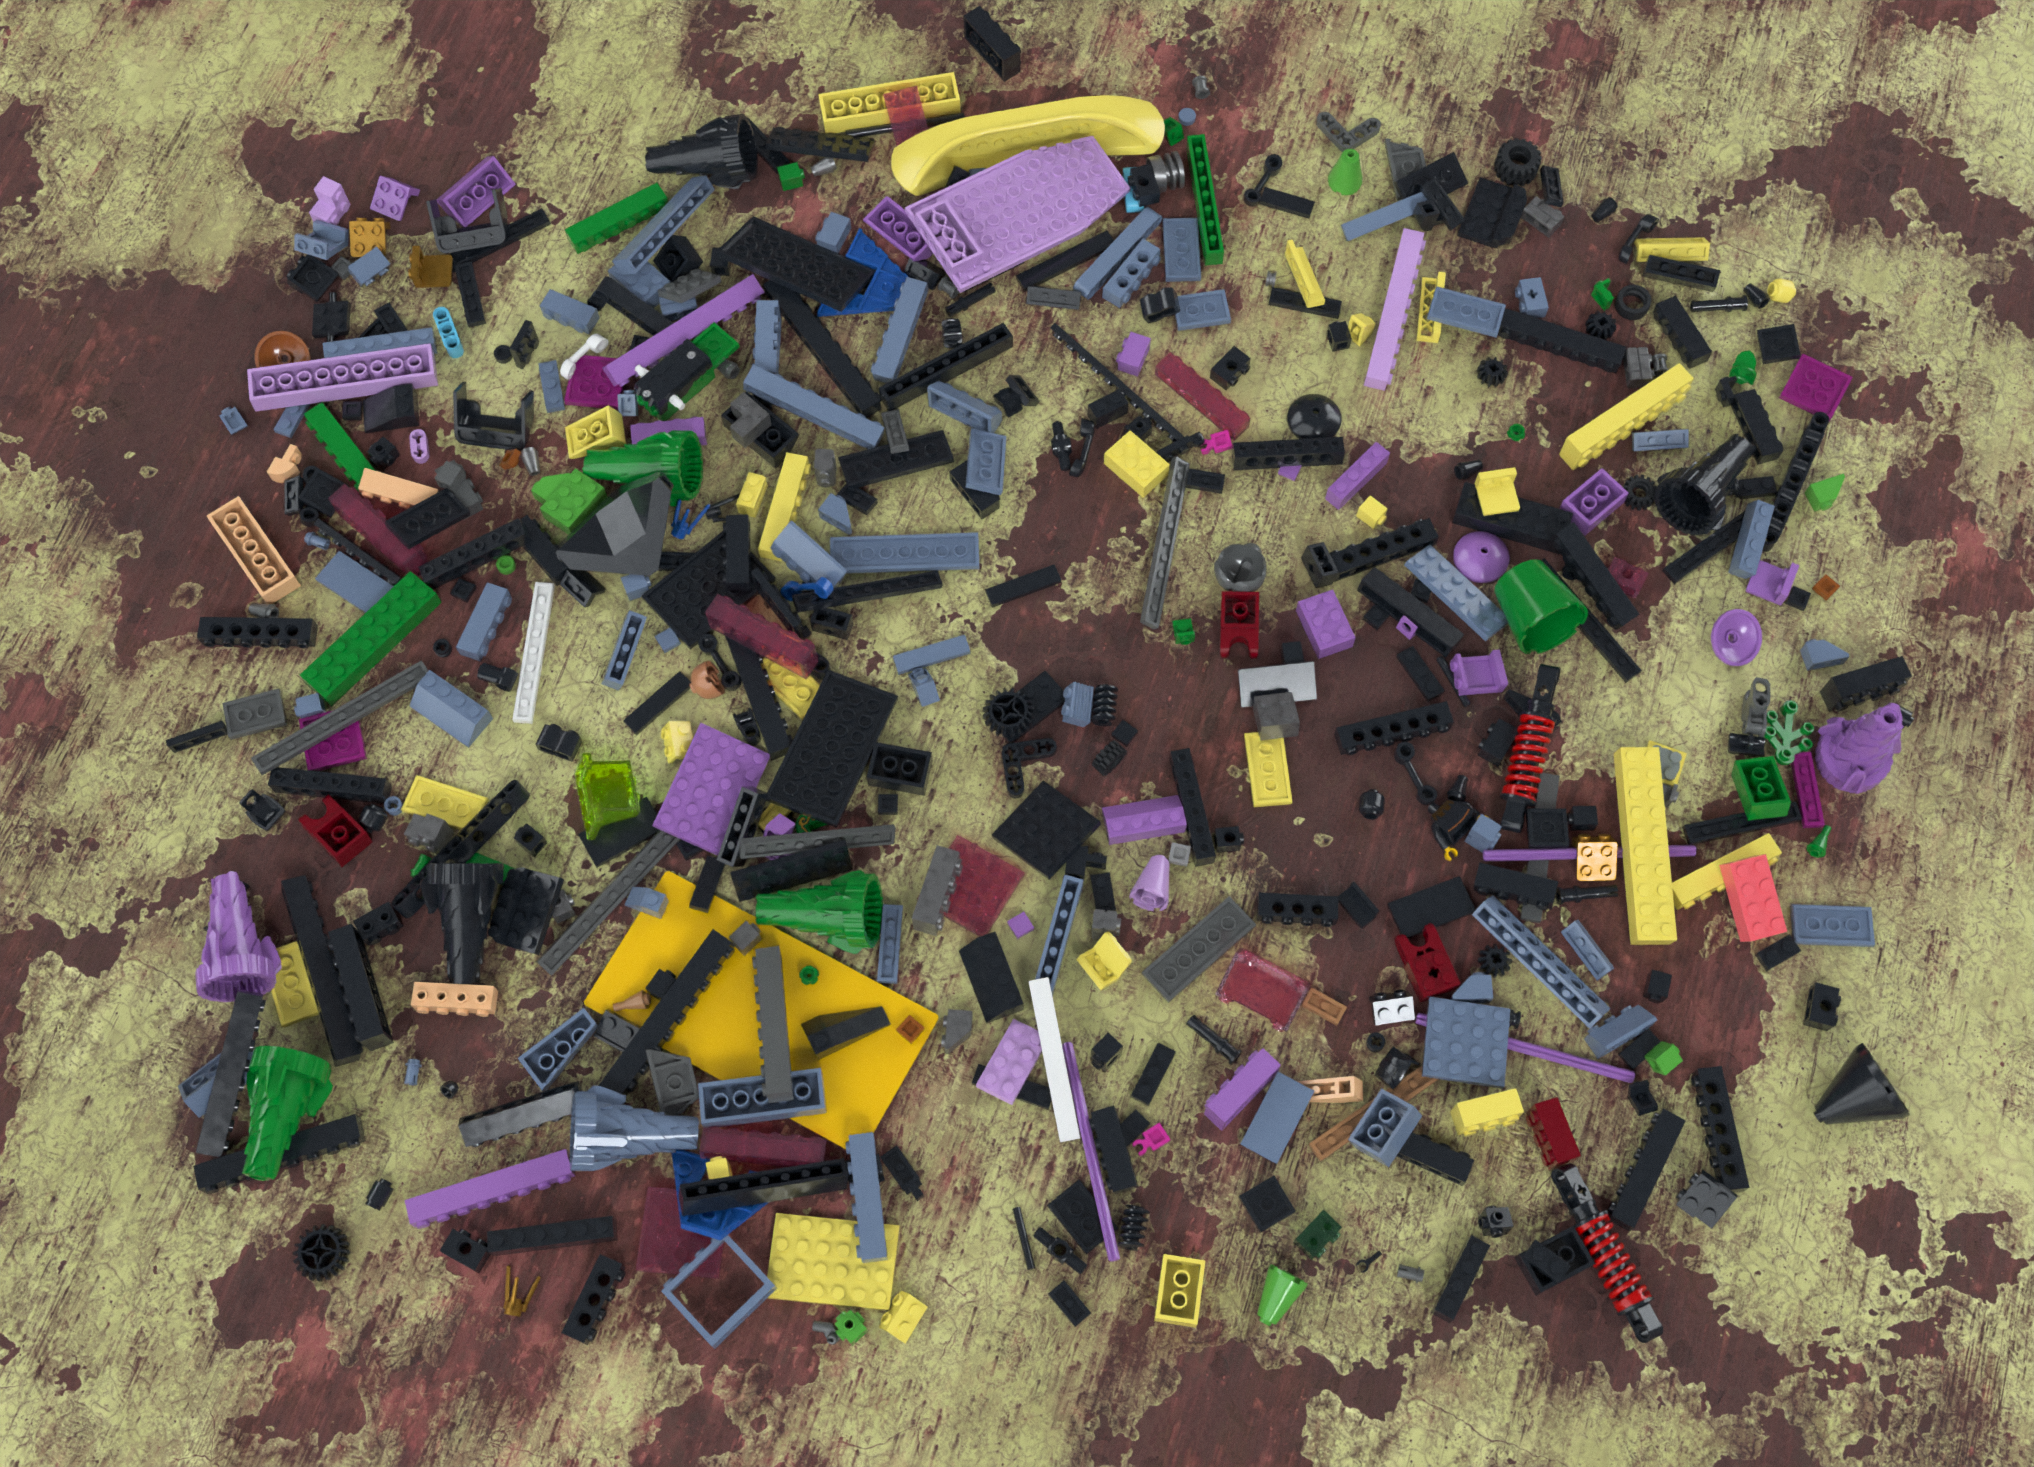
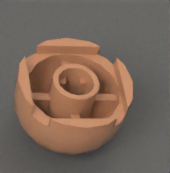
M708 660L700 663L691 672L690 688L694 694L697 693L704 699H714L725 693L721 679L719 681L717 676L720 672L711 661Z

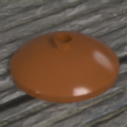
M275 331L267 334L260 340L255 350V364L257 368L311 360L306 343L299 336L287 331ZM285 355L288 356L287 362L283 361V356Z

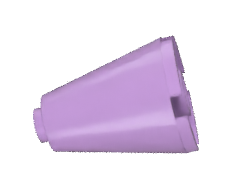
M1152 856L1130 891L1129 897L1134 899L1133 903L1136 906L1148 911H1153L1154 908H1160L1159 911H1163L1167 908L1169 903L1170 863L1165 856Z

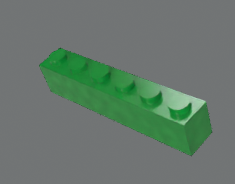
M656 182L564 229L567 239L577 254L585 252L589 248L601 244L613 236H617L620 232L632 228L644 220H648L668 203V199Z
M321 402L304 413L307 419L305 424L310 431H316L314 435L320 443L324 442L326 444L324 448L330 456L334 455L336 457L334 461L340 469L344 468L346 470L344 472L345 476L349 481L353 480L356 483L353 486L361 494L358 488L364 468L374 470V468Z

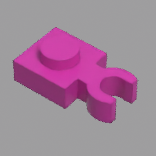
M1228 430L1211 434V440L1205 439V443L1201 445H1207L1206 448L1201 449L1203 455L1208 454L1213 449L1215 454L1232 449Z
M1159 1122L1143 1132L1142 1136L1144 1139L1135 1140L1132 1146L1141 1145L1143 1150L1138 1152V1156H1143L1149 1147L1154 1152L1170 1142L1171 1139Z

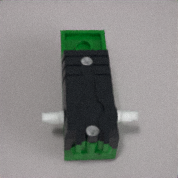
M713 322L692 342L689 339L683 341L682 345L680 344L676 350H673L669 356H666L650 371L643 368L640 364L637 365L635 371L641 376V379L634 385L637 403L640 406H644L651 416L657 417L660 421H667L678 410L684 409L685 404L715 378L714 369L740 347L739 343Z

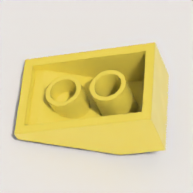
M609 405L565 427L570 459L586 457L587 449L608 450L610 447H622L626 444L622 414Z

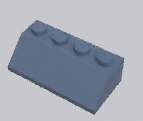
M937 381L927 388L929 407L969 427L995 433L1002 422V411L997 407L989 406L981 399H975L965 391L953 388L949 383Z
M792 520L774 540L770 548L772 553L777 558H781L790 570L798 573L801 580L805 583H813L820 577H825L836 588L847 573V570Z
M431 670L417 684L410 703L412 709L468 748L493 720L487 709Z
M248 1052L247 1059L250 1060V1062L252 1059L253 1052ZM221 1053L178 1085L183 1101L199 1118L206 1113ZM243 1072L242 1079L245 1080V1084L247 1082L248 1072Z

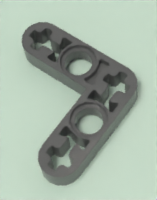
M1321 112L1317 116L1316 125L1343 152L1346 149H1355L1377 135L1380 131L1381 122L1377 118H1369L1347 132L1329 112ZM1338 130L1340 133L1338 135H1334L1330 131ZM1360 132L1364 137L1358 138L1355 134Z

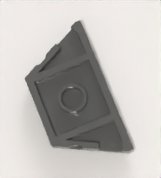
M1387 138L1384 144L1396 200L1399 201L1401 198L1394 182L1425 167L1426 163L1422 148L1409 146L1402 142L1401 144L1390 142L1391 139Z
M646 1049L645 1052L660 1112H665V1115L678 1116L699 1098L691 1059L687 1056Z

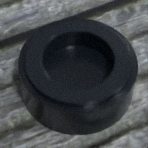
M500 345L495 348L494 357L497 362L505 364L511 361L512 354L509 346Z

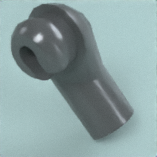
M814 1320L812 1331L823 1332L827 1342L831 1345L839 1341L840 1337L835 1333L837 1329L833 1323Z

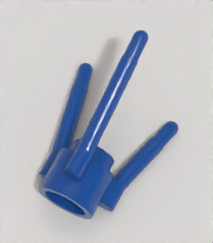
M679 499L674 520L671 524L673 527L671 534L678 539H684L686 534L690 535L694 526L709 509L710 504L706 505L688 527L686 519L690 509H686L682 520H678L681 500Z

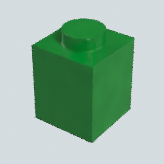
M797 162L777 167L783 191L803 186L802 179H805L803 168L799 169Z

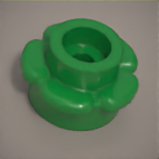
M1513 424L1509 427L1507 435L1513 441H1519L1525 437V429L1521 424Z
M806 966L799 973L801 982L805 985L815 984L818 981L819 971L813 966Z

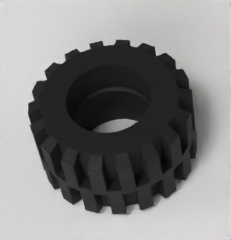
M1514 138V141L1510 139L1507 143L1504 142L1494 164V171L1497 172V178H1501V182L1505 181L1506 185L1510 186L1512 184L1513 187L1514 184L1522 187L1525 186V183L1530 184L1535 179L1542 156H1540V150H1537L1538 147L1532 145L1533 142H1527L1523 138L1522 140ZM1512 160L1520 161L1524 165L1515 164Z

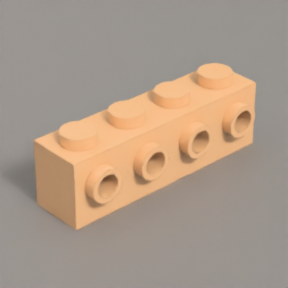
M364 468L358 488L364 497L373 498L375 496L380 498V501L388 504L396 502L399 503V507L405 509L439 492L436 488Z
M414 982L411 1006L417 1010L416 1012L422 1014L436 1011V1013L442 1015L456 1012L457 1015L462 1016L476 1013L477 1016L487 1017L489 1014H495L498 990L494 986Z

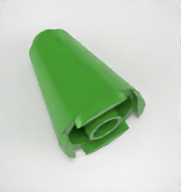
M1346 149L1328 175V184L1334 192H1340L1341 195H1352L1360 189L1363 177L1358 152L1354 149Z
M1270 1264L1257 1313L1260 1316L1259 1321L1268 1326H1271L1272 1323L1276 1325L1306 1289L1308 1283Z

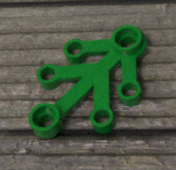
M1792 700L1784 702L1780 707L1781 714L1785 716L1784 728L1777 721L1778 714L1775 711L1769 710L1766 717L1767 723L1771 726H1767L1764 738L1768 739L1776 750L1775 760L1780 765L1791 764L1795 759L1794 755L1802 751H1808L1813 746L1810 739L1804 738L1800 741L1799 745L1790 748L1792 741L1804 735H1810L1814 731V725L1806 722L1800 729L1792 732L1793 716L1798 711L1797 703ZM1776 733L1781 738L1782 745L1775 737Z

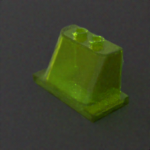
M583 753L574 775L587 840H595L601 826L637 817L640 812V795L636 792L637 781L636 777L633 776L630 760L592 761L591 753Z

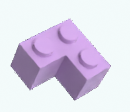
M323 176L314 188L319 200L309 214L313 222L320 220L337 225L351 204L341 184Z

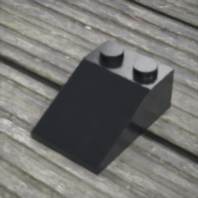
M413 384L393 386L363 400L365 433L420 426L418 394Z

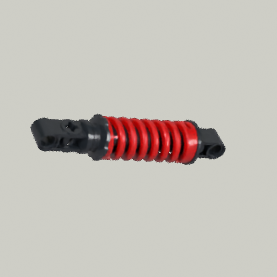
M1540 664L1533 698L1528 700V710L1520 712L1519 720L1522 725H1519L1517 728L1519 735L1515 736L1516 745L1512 748L1514 755L1510 756L1512 764L1507 768L1510 774L1505 776L1507 785L1503 786L1502 793L1499 796L1507 801L1501 820L1502 830L1521 833L1527 806L1533 807L1537 804L1536 799L1531 793L1537 794L1539 790L1536 787H1532L1531 783L1539 784L1541 782V779L1533 776V774L1543 773V768L1538 767L1539 763L1544 764L1546 762V759L1541 757V753L1547 754L1548 749L1543 747V745L1551 742V739L1545 736L1546 734L1553 733L1554 725L1557 722L1551 715L1555 709L1552 701L1560 677V667ZM1544 689H1547L1548 693L1542 696L1540 692H1544Z
M1569 1163L1554 1169L1551 1173V1178L1561 1194L1563 1202L1569 1209L1570 1216H1573L1576 1222L1573 1226L1580 1238L1583 1239L1585 1247H1590L1588 1252L1591 1257L1596 1258L1593 1268H1601L1598 1272L1600 1279L1609 1277L1603 1284L1605 1289L1615 1288L1609 1293V1298L1611 1300L1621 1298L1620 1301L1612 1302L1617 1315L1626 1316L1636 1338L1642 1343H1647L1663 1334V1326L1650 1305V1302L1655 1298L1650 1294L1649 1290L1646 1291L1647 1286L1645 1284L1635 1286V1283L1641 1280V1275L1639 1273L1629 1275L1636 1266L1634 1263L1627 1264L1626 1261L1630 1258L1629 1253H1621L1625 1245L1622 1242H1615L1619 1234L1617 1232L1610 1233L1609 1230L1613 1227V1223L1607 1222L1610 1220L1607 1210L1599 1211L1597 1209L1596 1200L1592 1198L1588 1187L1579 1174L1578 1168L1574 1164Z

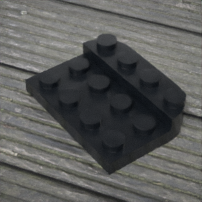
M1480 177L1464 216L1465 221L1462 222L1457 236L1492 248H1498V246L1507 243L1510 244L1527 202L1526 189L1516 184L1512 188Z
M758 568L751 571L757 593L763 598L766 608H771L785 626L788 637L792 642L795 640L798 645L812 635L811 631L806 625H802L797 612L791 611V606L787 599L780 597L779 589L775 584L771 585L766 573H761Z
M524 867L510 869L501 889L490 922V928L488 929V935L499 944L539 955L564 879Z

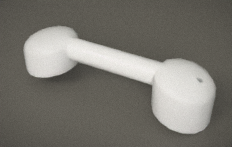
M599 334L591 335L577 352L563 362L560 369L561 376L570 380L576 368L575 363L589 349L595 353L602 352L607 347L608 340Z

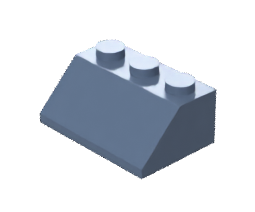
M1630 1005L1620 1011V1016L1615 1017L1613 1015L1607 1018L1603 1026L1598 1027V1025L1590 1028L1584 1040L1596 1058L1599 1059L1647 1031L1657 1021V1018L1640 1005L1633 1008Z

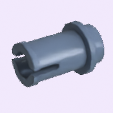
M308 532L305 535L304 542L308 546L313 545L325 551L329 548V539L318 536L315 532Z
M408 1059V1063H405L407 1070L404 1084L416 1086L419 1068L422 1065L420 1060Z

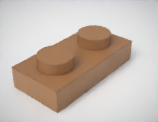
M1314 988L1310 989L1302 1004V1007L1336 1026L1347 1009L1343 1004Z

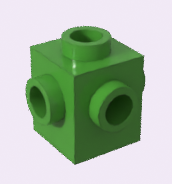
M851 1310L848 1312L843 1311L836 1318L835 1326L838 1329L835 1333L842 1341L847 1339L852 1346L868 1332L867 1328L862 1324L865 1320L858 1311L856 1313H853ZM849 1324H853L852 1328H847Z

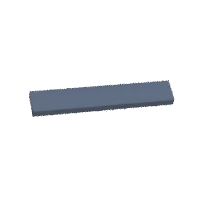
M1420 192L1342 224L1341 228L1346 241L1413 215L1416 204L1427 201L1426 197Z

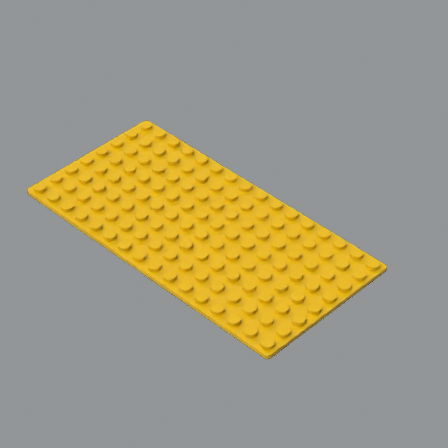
M666 871L654 889L666 894L669 900L662 918L659 919L643 912L639 913L584 1000L585 1006L601 1015L604 1014L605 1010L609 1009L642 1027L660 1002L658 999L650 995L651 1004H649L648 1009H623L615 1012L613 1004L625 1001V999L641 990L648 993L646 986L659 969L664 972L666 970L671 971L676 975L675 979H677L713 929L730 940L729 936L745 921L750 925L754 923L761 931L759 934L762 940L745 956L734 947V954L730 959L724 961L721 972L717 976H713L710 980V987L706 992L700 994L697 1005L693 1009H689L686 1013V1020L682 1025L676 1027L673 1038L669 1042L666 1041L662 1049L671 1054L690 1057L693 1066L720 1081L760 1076L761 1065H764V1059L760 1058L759 1047L763 1046L762 1040L759 1041L758 1028H761V1022L757 1021L756 1010H760V1004H756L755 992L759 991L758 986L755 987L754 975L757 974V969L753 968L752 957H756L755 949L779 946L782 955L791 1071L821 1068L827 1110L825 1114L789 1119L845 1150V1142L849 1141V1135L874 1133L939 1020L938 1015L773 926L758 925L756 917L717 896H714L708 913L689 908L696 885L670 871ZM813 966L819 971L818 981L815 984L805 985L801 982L799 973L804 967ZM883 1007L891 1025L820 1060L817 1059L801 1026L802 1023L819 1015ZM909 1015L925 1028L912 1044L896 1032V1029Z

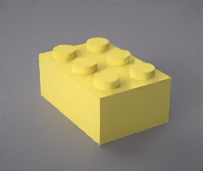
M1132 431L1127 432L1104 453V464L1143 498L1169 474L1170 464Z
M1515 1088L1459 1102L1450 1113L1457 1135L1464 1134L1467 1137L1476 1134L1477 1130L1483 1129L1484 1132L1496 1129L1495 1126L1497 1125L1511 1126L1515 1124V1121L1519 1120L1524 1110Z
M1163 1255L1154 1321L1196 1328L1205 1260Z

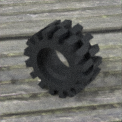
M1635 475L1634 478L1631 476L1625 482L1623 488L1629 493L1624 501H1627V507L1631 505L1632 510L1637 507V511H1640L1641 508L1646 510L1647 507L1652 505L1655 500V488L1657 485L1654 486L1655 482L1649 481L1650 477L1644 479L1645 475H1641L1640 478L1638 475ZM1640 488L1644 490L1646 496L1637 497L1632 490Z
M1113 740L1096 755L1092 766L1103 776L1108 775L1121 763V760L1127 754V750L1116 740Z

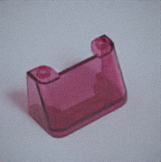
M1239 948L1215 995L1219 996L1218 999L1226 1004L1237 1002L1270 1019V1022L1273 1024L1272 1028L1275 1030L1287 1032L1311 987V983L1247 949Z

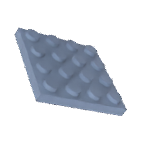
M1429 997L1422 1077L1503 1089L1505 1087L1510 1009Z

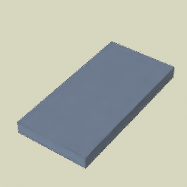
M1163 218L1165 281H1201L1198 218Z
M1436 286L1427 319L1497 338L1506 305Z
M971 428L966 488L996 495L1002 494L1007 436Z
M340 551L337 552L315 578L317 582L364 613L394 587Z
M1790 905L1792 938L1796 944L1875 946L1871 907Z
M1277 1072L1240 1145L1277 1164L1314 1090Z

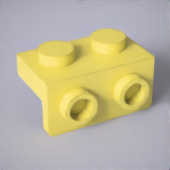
M669 721L662 728L661 738L664 740V754L667 757L668 763H673L676 759H684L693 740L690 721Z
M900 1291L893 1298L890 1310L882 1316L879 1328L906 1344L928 1307L909 1293Z

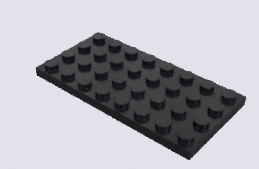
M754 216L717 250L718 257L840 312L872 280L876 270Z
M827 670L767 792L769 795L766 801L837 828L870 760L874 744L879 741L898 701V696Z

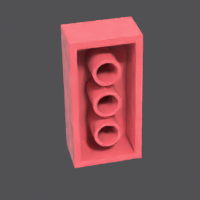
M1766 854L1754 855L1720 864L1740 942H1751L1787 932Z

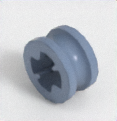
M391 796L386 799L384 808L390 815L396 816L402 813L403 803L398 797ZM393 803L396 804L398 807L395 809L391 808L390 805Z

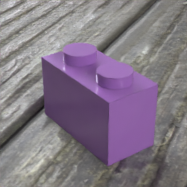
M1130 332L1129 337H1125L1123 341V351L1119 352L1116 358L1118 370L1138 377L1150 349L1151 338Z

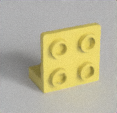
M1515 467L1478 473L1475 487L1484 516L1519 511L1520 505L1513 483L1517 475Z

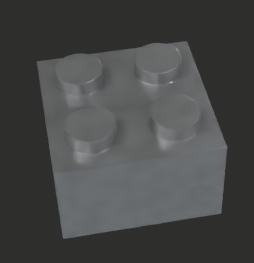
M1292 692L1254 696L1253 712L1260 741L1298 736L1300 721Z

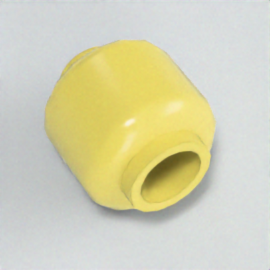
M1777 278L1769 284L1767 293L1772 301L1788 303L1796 295V288L1791 280Z

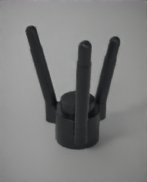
M740 494L710 504L706 512L707 519H712L713 523L719 521L726 522V517H719V515H722L720 506L738 499Z

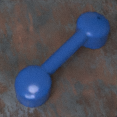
M820 577L813 583L799 584L796 581H788L781 588L780 593L783 598L785 597L788 601H793L792 595L800 594L802 591L814 590L819 597L827 599L833 592L834 587L827 578Z

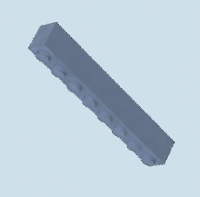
M706 175L692 177L612 260L621 276L636 274L715 190Z
M753 365L743 382V390L866 449L877 447L884 435L885 427L879 422H872L860 413L855 414L846 406H839L827 397L822 398L810 389H803L798 383L789 382L779 374H772L762 366Z

